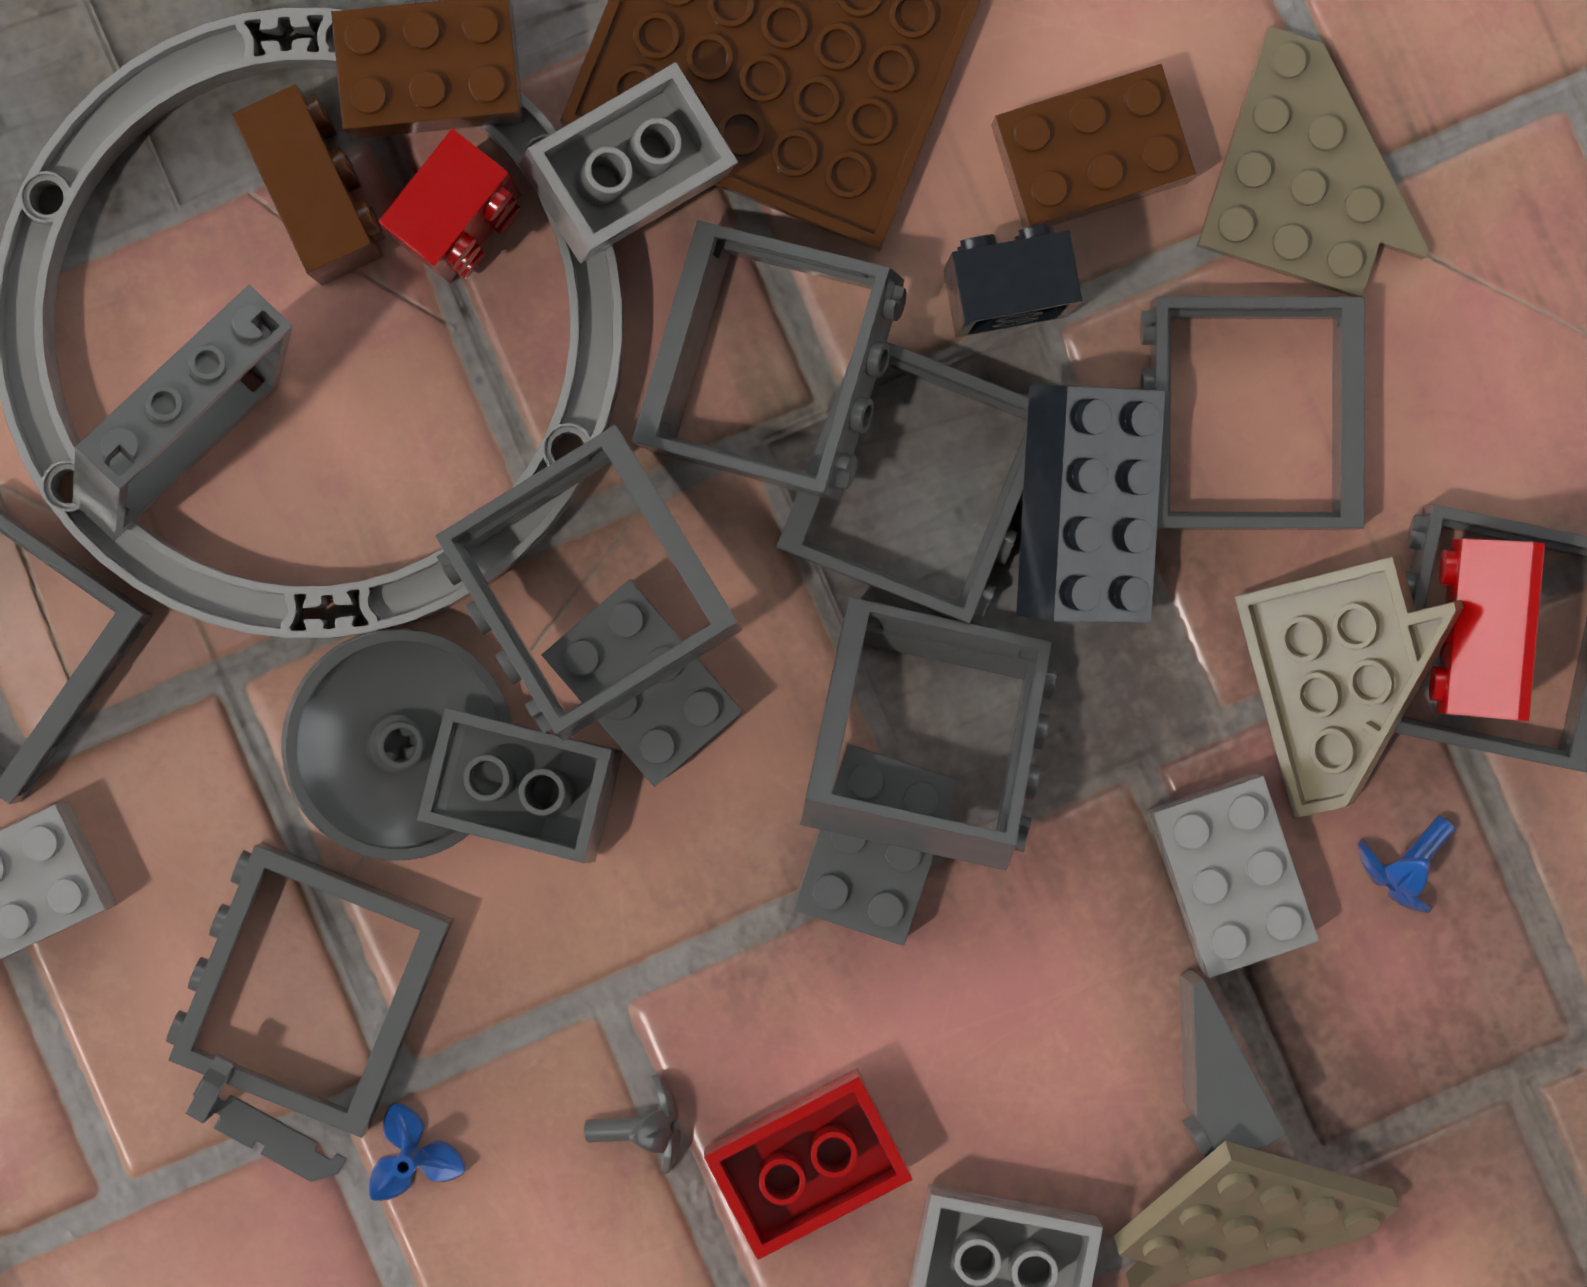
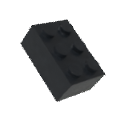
M1050 223L1018 230L1019 235L1014 237V241L996 244L995 234L961 240V246L957 247V251L951 253L943 270L955 337L958 338L1068 317L1082 302L1070 230L1055 233L1054 225Z

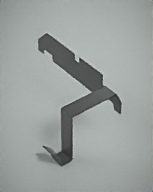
M219 1053L215 1056L193 1093L194 1099L185 1114L201 1123H205L214 1113L220 1115L214 1129L250 1149L253 1148L256 1141L264 1145L261 1155L310 1182L333 1176L340 1172L346 1161V1158L336 1153L332 1160L315 1151L317 1142L232 1095L226 1101L219 1099L218 1096L236 1063Z

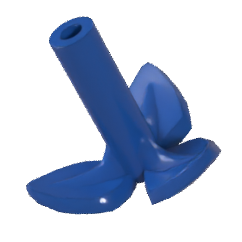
M1437 816L1402 858L1390 865L1381 863L1364 839L1358 842L1361 861L1373 883L1378 886H1387L1390 889L1388 896L1392 900L1410 910L1430 913L1433 906L1420 901L1416 896L1423 891L1427 884L1430 868L1429 861L1455 832V828L1447 819Z
M391 1104L384 1115V1137L401 1151L398 1155L380 1158L374 1166L369 1180V1195L373 1201L393 1199L407 1191L411 1187L413 1173L418 1166L426 1177L434 1182L454 1180L466 1171L461 1154L450 1144L439 1140L423 1148L418 1145L423 1135L425 1124L418 1113L404 1104Z

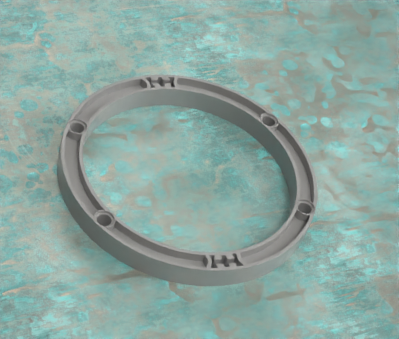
M278 8L242 13L202 24L159 43L127 62L91 91L65 118L43 147L20 188L7 220L0 245V400L7 426L23 464L46 503L68 531L100 563L135 589L169 608L206 623L244 633L281 638H341L382 629H392L417 622L450 608L470 597L471 594L463 581L454 586L444 573L443 567L436 557L444 552L443 548L429 557L395 572L363 581L330 586H285L236 576L205 564L169 544L139 519L114 542L74 502L67 503L60 493L62 479L67 474L74 472L75 447L81 441L68 413L59 380L55 352V306L58 281L66 249L79 216L94 189L116 159L143 132L166 114L191 99L222 85L259 74L293 69L337 70L331 11H341V9ZM316 25H320L318 32L316 34L314 27ZM293 27L301 37L317 36L319 51L317 52L318 47L311 38L293 40L292 50L286 51L278 41H261L266 53L262 56V48L253 31L260 30L268 40L282 39L286 36V28ZM521 92L524 122L481 126L478 128L509 156L526 178L518 164L527 148L555 133L556 130L544 114ZM49 187H60L64 197L62 206L53 214H42L39 209L40 195ZM542 202L541 204L555 233L565 268L570 302V342L566 373L556 410L543 441L527 469L513 487L556 461L554 447L563 436L575 435L586 443L609 428L620 386L624 354V301L619 265L613 245L580 264ZM584 480L469 550L489 585L521 561L552 529L575 498ZM356 591H360L359 603L354 594ZM302 595H306L304 604L302 601ZM333 596V601L336 605L353 606L360 604V609L369 622L368 625L359 626L360 616L339 617L335 620V628L331 629L329 620L306 619L304 620L306 630L298 631L297 629L304 613L303 608H324L328 606V597Z

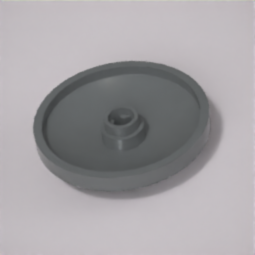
M404 628L382 629L360 634L332 648L309 669L300 681L288 705L283 723L281 738L283 769L288 786L301 811L321 833L350 851L375 859L399 861L424 858L446 850L465 839L469 835L468 833L417 821L445 708L512 723L507 703L495 679L476 657L461 646L438 635L419 630Z

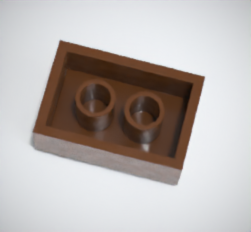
M443 0L331 11L342 127L351 139L524 122L514 13L510 0Z
M1162 64L995 115L991 124L1023 228L1050 223L1057 225L1187 184L1196 175Z
M294 84L232 113L303 267L310 277L320 285H324L384 257L377 243L386 239L384 230L379 224L373 208H369L365 200L357 201L353 190L361 187L362 184L348 155H344L341 147L333 150L328 138L337 135V131L324 104L319 102L316 94L307 97Z

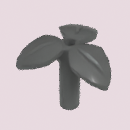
M656 1074L652 1075V1079L659 1098L657 1111L650 1113L646 1117L586 1120L584 1125V1135L588 1143L631 1141L649 1152L663 1153V1166L660 1173L668 1174L679 1152L681 1132L674 1127L679 1114L670 1088Z

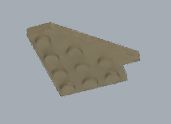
M1268 26L1196 247L1351 297H1362L1379 246L1419 259L1427 257L1429 248L1324 43Z
M1400 554L1235 597L1294 818L1340 809L1355 803L1464 608L1461 599L1415 611Z
M1224 1141L1116 1233L1114 1239L1119 1256L1139 1260L1134 1267L1126 1272L1130 1287H1168L1360 1240L1374 1233L1383 1221L1400 1208L1394 1191L1391 1188Z

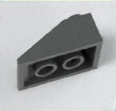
M445 708L417 821L581 863L595 862L623 751L570 737L563 741L554 733L546 732L543 734L541 730Z
M1191 969L1180 973L1183 1102L1191 1115L1183 1119L1182 1122L1195 1147L1206 1158L1224 1141L1260 1150L1286 1136L1284 1128L1206 983Z

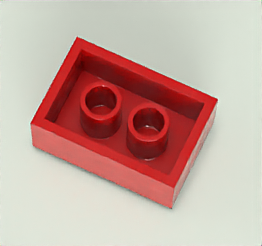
M451 128L378 222L396 242L451 284L458 275L464 280L467 279L477 268L486 252L480 249L481 245L493 230L501 235L511 225L521 210V207L516 204L521 193L508 171Z
M858 1068L706 1146L704 1151V1159L757 1261L913 1180L910 1169Z

